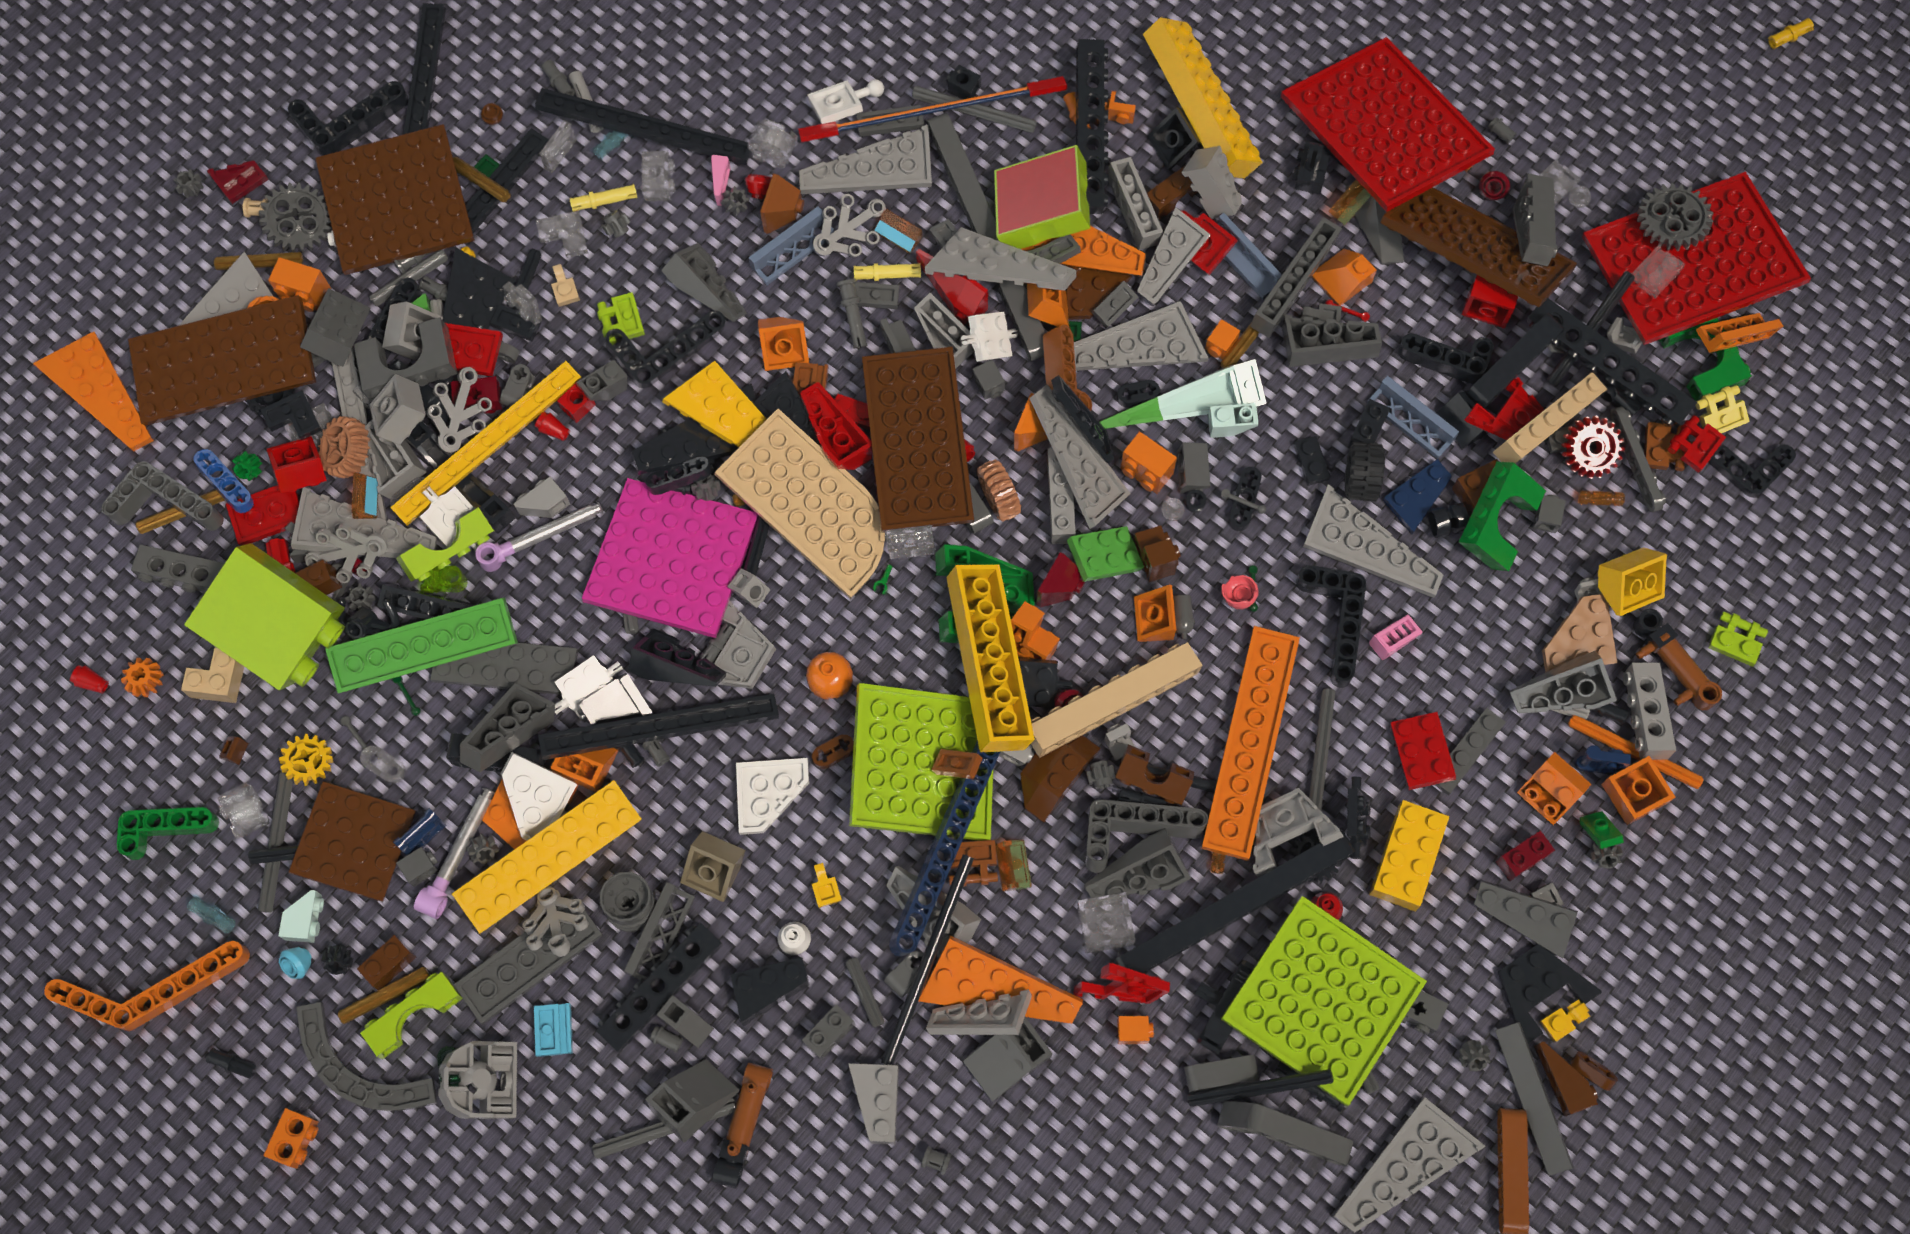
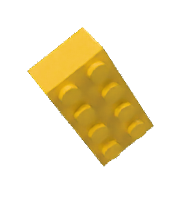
M1403 800L1397 808L1369 895L1416 911L1422 904L1449 816Z

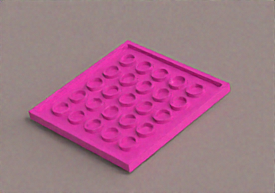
M627 478L583 593L582 601L716 638L732 594V590L728 588V585L741 569L759 515L750 510L712 500H698L697 496L683 495L681 492L669 491L660 495H653L650 493L646 483Z

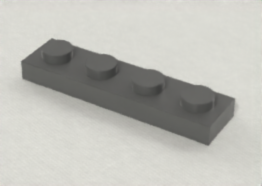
M1486 708L1450 754L1456 780L1436 784L1435 786L1449 796L1506 722Z

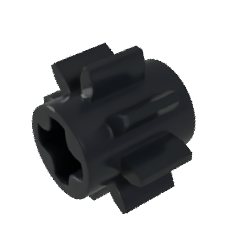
M330 945L328 952H323L321 959L322 962H325L323 969H327L333 975L346 974L347 967L352 968L354 958L350 957L352 951L343 945Z

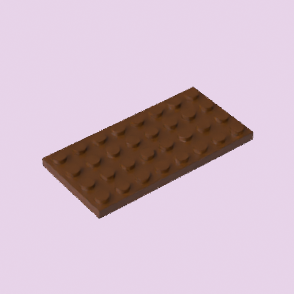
M1433 187L1386 212L1380 222L1387 226L1388 229L1406 236L1410 241L1423 245L1429 251L1438 253L1448 261L1464 267L1468 272L1485 278L1487 282L1496 284L1508 293L1514 294L1524 299L1528 304L1540 307L1574 271L1577 265L1575 261L1559 253L1556 254L1555 258H1551L1548 266L1522 261L1515 230Z
M297 295L129 338L141 424L147 426L316 383L312 354L300 348L307 332L302 297Z
M953 347L863 356L862 362L882 533L974 523Z

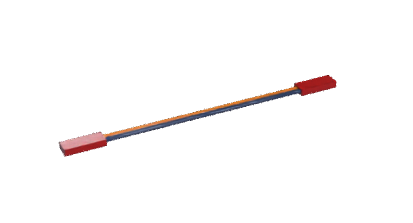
M1064 76L1027 83V86L1024 88L842 124H836V121L799 128L798 132L801 142L836 136L839 135L838 132L954 108L1025 94L1033 97L1067 90V84Z

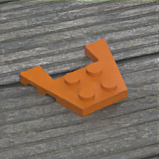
M501 780L482 821L515 850L527 840L520 836L503 780ZM579 785L576 786L567 804H570Z

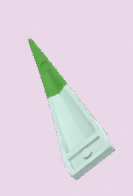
M1252 359L1230 365L1099 422L1107 429L1209 414L1210 406L1256 403V406L1266 404L1256 360Z

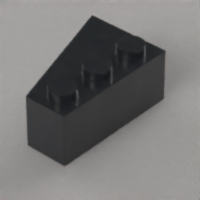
M803 957L730 974L740 1022L743 1027L810 985Z

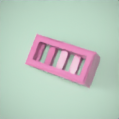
M712 155L714 196L717 206H722L720 202L724 199L723 193L727 188L731 166L728 157Z
M1406 615L1375 634L1370 640L1369 645L1382 660H1385L1423 632L1413 619ZM1403 624L1410 631V635L1402 627ZM1395 630H1397V632L1402 636L1403 639L1400 638V636L1395 632ZM1388 635L1394 641L1395 644H1393L1392 641L1387 637Z

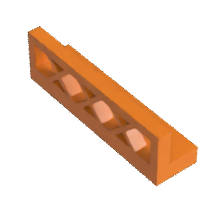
M1760 313L1700 326L1696 331L1708 352L1711 353L1769 339L1784 326L1779 319L1765 322ZM1707 332L1711 333L1715 337L1711 340Z

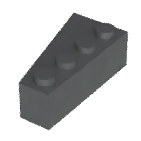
M1528 173L1512 209L1521 260L1548 266L1551 258H1555L1558 249L1555 230L1554 178Z
M1284 314L1282 333L1289 367L1379 357L1382 340L1377 323L1356 321L1341 323L1336 322V319L1321 321L1305 316L1303 319Z
M514 683L460 744V762L481 773L553 723L555 703Z

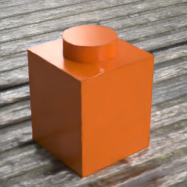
M1221 319L1207 339L1205 349L1211 356L1223 360L1237 342L1241 330Z
M1119 1016L1117 1019L1118 1044H1148L1149 1038L1154 1036L1153 1022L1149 1023V1016Z

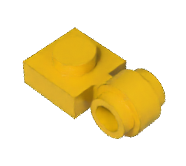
M1578 999L1566 1007L1569 1011L1567 1015L1561 1007L1540 1021V1024L1554 1043L1576 1029L1571 1021L1575 1020L1579 1024L1590 1017L1588 1013L1590 1010L1584 1002L1581 1003Z

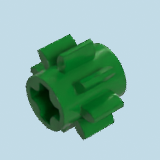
M244 451L233 459L236 465L232 470L241 479L251 481L262 473L261 469H259L262 462L256 454H248Z

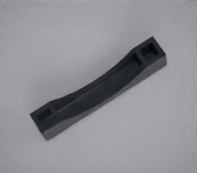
M423 421L419 422L412 430L410 436L405 438L408 444L434 470L453 455L452 453L444 452L439 447L438 437ZM472 473L455 485L475 509L480 508L491 527L498 534L515 519L511 510Z

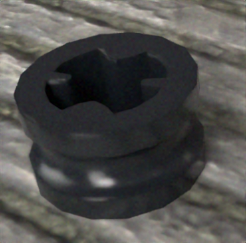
M1191 490L1185 499L1186 508L1194 513L1202 511L1206 504V495L1200 490ZM1192 497H1196V500L1198 498L1201 499L1199 505L1191 504Z

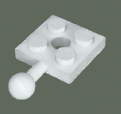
M875 79L871 80L867 87L854 91L848 80L807 94L821 124L862 112L863 108L859 99L869 95L872 97L881 96L884 92V85L881 81Z

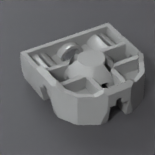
M471 1041L445 1056L439 1067L442 1082L438 1089V1096L445 1110L458 1118L464 1119L516 1118L517 1042ZM474 1046L481 1047L480 1061H473ZM495 1071H503L500 1078L502 1091H494L497 1083ZM449 1074L459 1075L458 1078H461V1082L458 1083L459 1087H448ZM471 1083L476 1088L474 1093L470 1092L466 1085ZM475 1099L480 1100V1113H472L473 1100Z

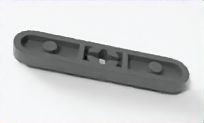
M1622 406L1613 408L1610 412L1611 420H1614L1616 429L1621 431L1618 438H1624L1621 446L1625 449L1624 453L1646 506L1652 513L1660 511L1666 503L1665 495L1657 486L1656 474L1654 471H1651L1639 443V434L1631 424L1630 412Z

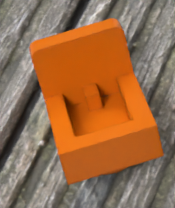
M1112 91L1111 98H1108L1104 110H1108V120L1117 121L1120 124H1133L1136 105L1115 102L1116 91Z

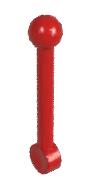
M1327 300L1325 302V304L1340 306L1333 303L1332 300ZM1341 306V311L1360 317L1363 322H1367L1370 319V315L1367 312L1359 313Z

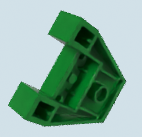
M944 544L935 553L936 576H948L955 565L999 564L1010 619L1013 618L1025 601L1035 606L1032 572L968 546ZM948 611L938 620L940 642L959 643L953 611Z

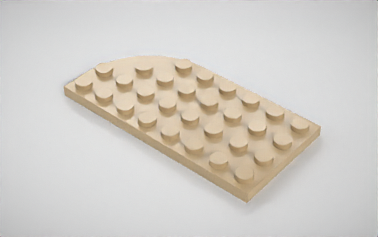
M777 409L715 471V476L851 599L871 578L882 557L885 533H882L879 507L872 495L845 469H837L823 453L822 448L782 411Z

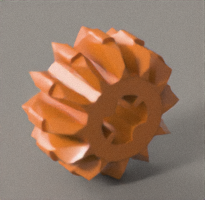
M137 658L135 664L128 662L130 667L128 670H122V673L126 676L121 679V682L125 685V690L129 693L132 692V695L135 697H139L141 694L144 697H148L150 691L157 693L155 688L157 685H163V682L159 680L164 676L163 672L159 670L160 665L156 662L153 663L150 658H146L144 661L141 658Z

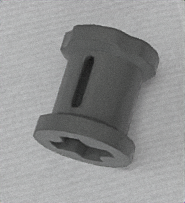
M928 1145L921 1167L925 1168L927 1166L941 1171V1174L945 1175L952 1154H944L932 1150V1146Z

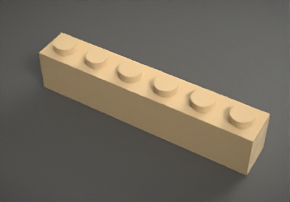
M1591 372L1505 441L1493 453L1501 462H1514L1516 464L1605 392L1607 388Z

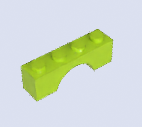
M479 507L455 522V539L447 549L431 550L419 543L396 558L411 582L415 579H418L419 582L432 575L430 570L436 566L440 570L451 563L449 558L456 554L460 558L471 551L469 546L476 542L479 546L490 539L488 534L494 530Z
M443 972L432 974L425 980L426 984L419 989L414 988L405 995L406 999L399 1004H392L385 1010V1015L379 1019L371 1020L364 1026L365 1030L360 1034L377 1057L384 1059L403 1045L402 1028L406 1019L412 1013L423 1008H432L445 1013L463 999L446 974Z

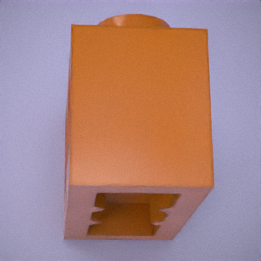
M285 1108L263 1156L297 1169L307 1157L308 1151L306 1149L309 1142L313 1141L318 1133L319 1128L317 1125L319 1121ZM302 1121L304 1128L302 1132L296 1134L294 1127L298 1122ZM291 1145L293 1149L292 1154L285 1158L283 1151L286 1146Z

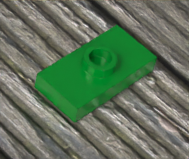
M1602 811L1579 817L1580 825L1600 849L1624 843L1621 832Z

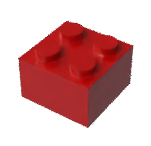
M1476 275L1468 292L1461 315L1505 329L1515 309L1518 296L1510 294L1500 286L1489 283L1485 278Z
M312 436L266 449L281 494L295 492L300 488L316 486L321 482L327 481Z

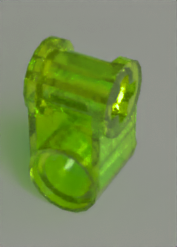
M436 566L430 570L432 575L423 580L420 590L429 593H458L465 590L468 579L457 566H445L440 570ZM454 576H459L456 582L450 583Z

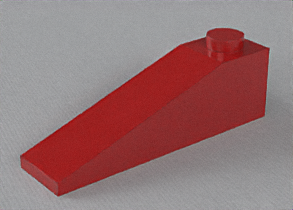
M918 249L916 251V259L924 273L925 266L933 259V256ZM934 272L933 275L925 274L952 314L963 325L966 324L970 327L969 316L984 314L988 310V289L977 281L968 279L966 275L961 277L955 274L954 277H947L945 273Z
M819 382L800 392L801 399L823 453L837 469L855 470L872 459V441Z

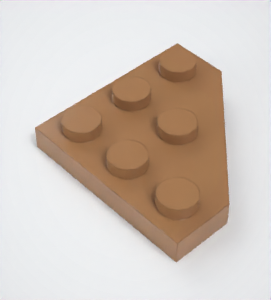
M1603 594L1580 597L1574 609L1564 619L1556 630L1555 635L1542 649L1545 673L1571 659L1592 651H1596L1600 655L1604 665L1617 663L1609 605Z

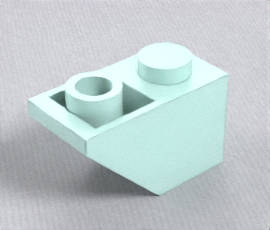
M1256 403L1210 406L1208 414L1210 438L1235 436L1257 427Z
M310 890L283 911L279 930L280 938L286 941L314 943L315 936L317 937L320 931V923L318 922L319 912H322L324 907V899L320 893Z

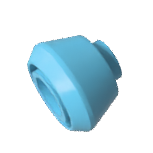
M300 947L284 950L280 953L279 965L288 977L302 979L311 966V954L305 948Z

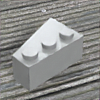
M1220 146L1196 150L1183 169L1182 174L1184 177L1189 176L1193 183L1191 188L1193 191H1198L1202 198L1199 201L1211 219L1219 218L1223 213L1227 216L1235 215L1242 204L1240 193L1236 190L1234 176L1229 171L1226 155L1222 152Z
M931 293L914 307L933 349L953 347L955 369L974 352L972 344L963 345L961 343L966 341L961 340V337L963 335H970V331Z
M373 420L365 425V429L369 431L367 437L371 439L368 443L370 447L368 451L372 456L374 464L372 468L373 473L377 477V490L379 494L392 500L424 475L426 470L406 439L399 445L376 436Z
M848 1064L870 1143L896 1145L898 1065Z

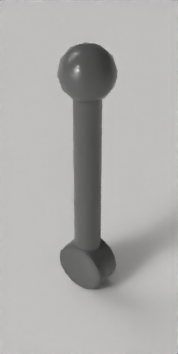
M1223 489L1221 492L1223 499H1233L1256 509L1260 514L1266 512L1264 505H1256L1230 494L1228 489Z
M347 716L342 717L341 724L347 726L363 748L364 755H371L372 748L367 747L353 728L351 719Z

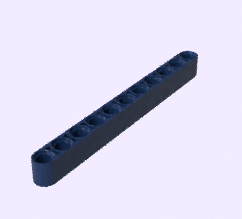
M978 740L972 753H978L983 758L979 766L981 776L976 774L974 779L960 778L890 939L889 948L895 956H905L916 949L1000 752H990V756L985 754V752H980ZM965 787L971 790L972 797L967 796ZM956 808L962 811L963 819L957 816ZM947 830L953 832L954 840L948 838ZM938 851H941L944 854V862L938 858ZM929 872L935 876V883L928 879ZM919 894L925 896L926 905L920 903ZM910 916H913L916 919V927H913L909 923ZM900 938H903L904 940H906V942H907V949H906V950L903 949V948L900 946V944H899Z

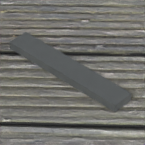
M1520 1022L1495 1030L1521 1103L1526 1110L1527 1119L1548 1176L1573 1169L1574 1166Z

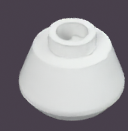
M800 922L787 923L778 933L780 948L790 955L803 953L811 942L808 928Z

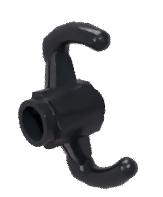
M344 598L338 599L337 603L345 608L346 600ZM384 599L382 604L389 614L391 624L379 620L376 614L368 608L360 609L348 621L344 609L338 621L345 626L343 630L345 634L352 638H363L367 634L381 633L400 627L399 615L389 599Z

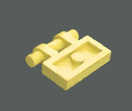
M1738 385L1724 387L1720 392L1713 395L1707 394L1702 396L1701 400L1696 401L1697 404L1695 406L1698 410L1703 408L1707 410L1706 414L1699 416L1702 428L1708 423L1720 433H1724L1750 422L1744 400L1735 401L1734 395L1740 393ZM1724 400L1725 406L1717 409L1716 403Z

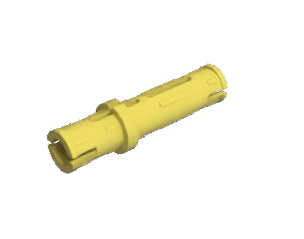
M632 184L597 193L591 191L588 195L570 198L572 211L575 212L587 208L597 209V206L637 198L635 185Z
M873 263V266H854V279H874V281H879V279L921 278L920 263L878 265V263Z

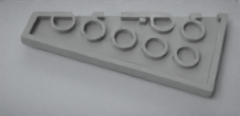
M928 124L922 126L920 130L902 133V136L892 140L888 138L860 148L853 154L838 156V159L828 163L821 162L799 170L801 194L932 187Z

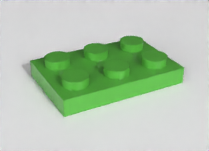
M1127 526L1075 535L1067 540L1084 582L1138 572L1144 568Z

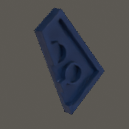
M1437 459L1385 496L1383 501L1413 535L1418 525L1451 480L1452 475Z

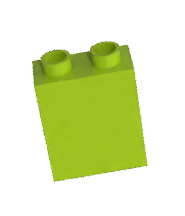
M251 543L234 549L184 625L276 689L282 690L294 683L304 687L310 681L319 667V664L311 658L320 645L329 649L338 640L345 626L337 620L345 608Z

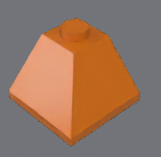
M1343 249L1317 268L1311 278L1337 305L1341 306L1372 283L1377 270L1362 254Z
M784 317L758 320L765 371L795 367L796 362L809 363L803 321Z
M1030 393L1014 432L1015 451H1021L1048 439L1030 400V397L1034 395L1033 393Z

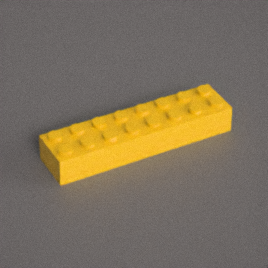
M1160 17L1143 33L1144 38L1204 149L1220 146L1222 152L1227 157L1230 173L1235 178L1245 179L1263 163L1258 149L1252 144L1249 132L1243 127L1239 120V114L1230 103V97L1222 89L1220 79L1214 74L1210 61L1204 56L1201 44L1193 36L1191 26L1187 22Z
M955 565L946 578L980 752L1025 750L1035 738L1000 565Z
M613 780L460 887L452 895L477 931L482 933L642 819Z

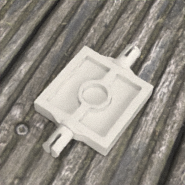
M1004 312L968 317L970 335H963L961 340L966 341L961 343L963 345L972 344L977 362L1012 356L1009 339L1016 338L1018 333L1012 334L1017 332L1016 329L1007 330Z
M429 486L422 493L431 501L428 510L419 518L443 545L448 548L455 539V522L475 510V508L455 486L441 496H438ZM473 543V544L470 545V546H471V547L475 550V552H476V549H477L478 547Z
M593 655L554 681L561 691L563 698L555 704L556 715L569 707L575 711L582 721L577 712L580 709L577 703L612 682V676L623 670L622 666H619L620 663L617 661L606 669L600 665Z

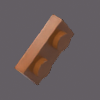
M940 749L932 771L936 775L974 779L983 758L978 753Z

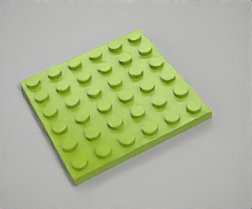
M863 683L857 685L849 826L936 836L960 778L936 775L932 771V767L940 749L972 753L977 742V734L969 697ZM978 768V771H977L976 774H977L978 776H981V771H980V769ZM993 771L963 839L991 840ZM965 787L967 796L972 797L971 790ZM956 808L957 816L963 819L962 811ZM947 830V836L954 838L953 832Z
M1301 896L1221 1020L1299 1074L1331 1070L1334 1082L1319 1085L1318 1087L1347 1107L1352 1102L1427 981Z

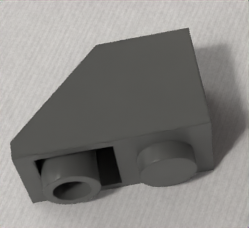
M612 360L577 381V385L590 401H609L627 390V374L615 360Z
M673 995L657 1014L661 1020L698 1049L714 1030L713 1027Z

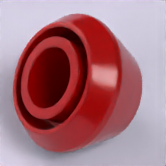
M748 174L745 178L747 191L752 193L751 197L764 199L772 177Z
M1320 892L1311 900L1313 904L1335 919H1340L1343 913V905L1340 898L1334 893Z

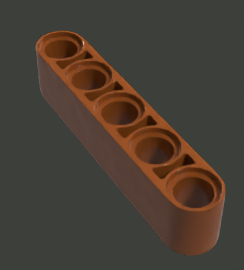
M1499 1108L1497 1114L1500 1234H1528L1527 1113L1525 1109Z

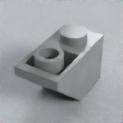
M549 477L546 480L539 481L530 492L520 495L513 505L517 512L523 516L553 518L569 506L570 502L554 480Z

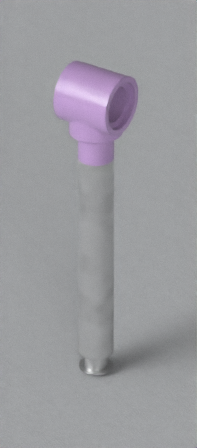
M597 502L594 506L588 505L500 545L498 542L494 544L490 542L482 543L476 549V558L483 570L487 572L496 571L506 561L505 557L596 517V514H603V509L600 503ZM487 554H494L491 560H484Z
M482 788L484 790L483 794L478 796L432 886L428 885L427 888H423L419 892L414 903V910L434 919H438L444 912L448 901L445 891L471 843V838L474 837L491 803L490 799L495 794L492 790Z

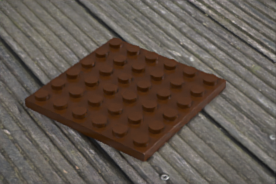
M444 124L315 158L344 275L393 263L395 260L408 259L475 241Z

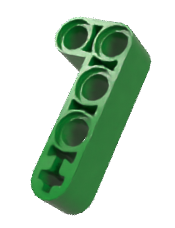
M204 807L126 811L119 817L117 850L131 860H139L146 853L147 836L208 834L214 832L219 827V818L212 811ZM185 817V822L181 826H177L178 820ZM161 818V823L157 827H153L155 820ZM137 819L135 827L130 828V823ZM135 842L134 850L128 852L130 844Z

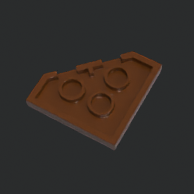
M1067 266L1076 270V278L1066 289L1068 320L1091 319L1094 316L1091 311L1120 282L1125 281L1127 283L1133 275Z

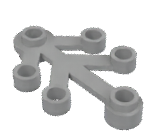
M850 194L843 195L840 199L841 210L838 229L830 234L832 219L836 217L837 211L834 207L827 206L822 211L823 224L821 234L817 235L813 240L815 252L826 256L835 251L849 254L850 257L855 258L862 252L859 244L853 243L849 246L837 243L836 241L844 237L863 241L868 245L878 243L880 237L877 232L870 231L865 233L854 229L871 217L879 218L886 210L884 202L880 199L872 200L868 203L867 210L848 222L850 207L854 204V197ZM844 198L850 199V205L844 203ZM874 204L880 205L881 210L876 211ZM826 210H831L833 212V216L828 217L826 215ZM869 235L875 236V242L869 240ZM822 240L827 241V248L821 246ZM852 247H856L858 249L857 254L852 253Z
M471 367L461 369L457 375L461 385L455 406L447 394L448 387L446 384L438 383L433 387V394L439 398L450 418L449 427L446 426L441 418L442 409L440 406L431 405L426 411L427 416L433 420L440 433L438 445L447 453L457 451L461 446V440L474 433L479 434L486 428L483 420L476 419L471 423V426L458 431L460 422L479 412H487L492 407L491 400L484 397L478 400L477 404L464 410L470 386L478 378L477 372ZM466 372H470L472 374L471 380L466 379ZM438 386L443 387V394L437 392ZM482 401L487 402V409L481 407ZM431 408L437 409V416L431 414ZM476 422L481 424V430L475 428ZM447 437L453 438V445L447 443Z
M345 523L339 525L336 535L323 528L316 534V541L322 545L330 543L340 549L327 552L308 551L305 556V563L307 566H310L322 559L328 562L347 557L343 567L336 574V578L341 583H348L352 577V569L358 555L367 552L364 562L357 568V574L361 578H368L373 571L372 565L376 556L383 555L388 548L387 539L380 533H373L367 536L352 529L350 525ZM350 537L360 542V544L355 545L349 541H346V539Z
M547 887L538 893V907L530 918L524 921L522 926L525 932L530 935L526 939L530 950H538L542 947L543 941L541 938L550 927L553 937L549 940L548 946L554 955L562 957L569 953L570 942L566 935L562 933L560 922L572 924L577 931L585 930L589 922L586 916L581 914L585 910V906L580 899L563 898L559 891L553 887ZM556 906L569 908L571 914L557 911ZM547 911L546 917L543 919V921H542V922L540 923V925H539L537 922H538L539 919L543 916V914Z

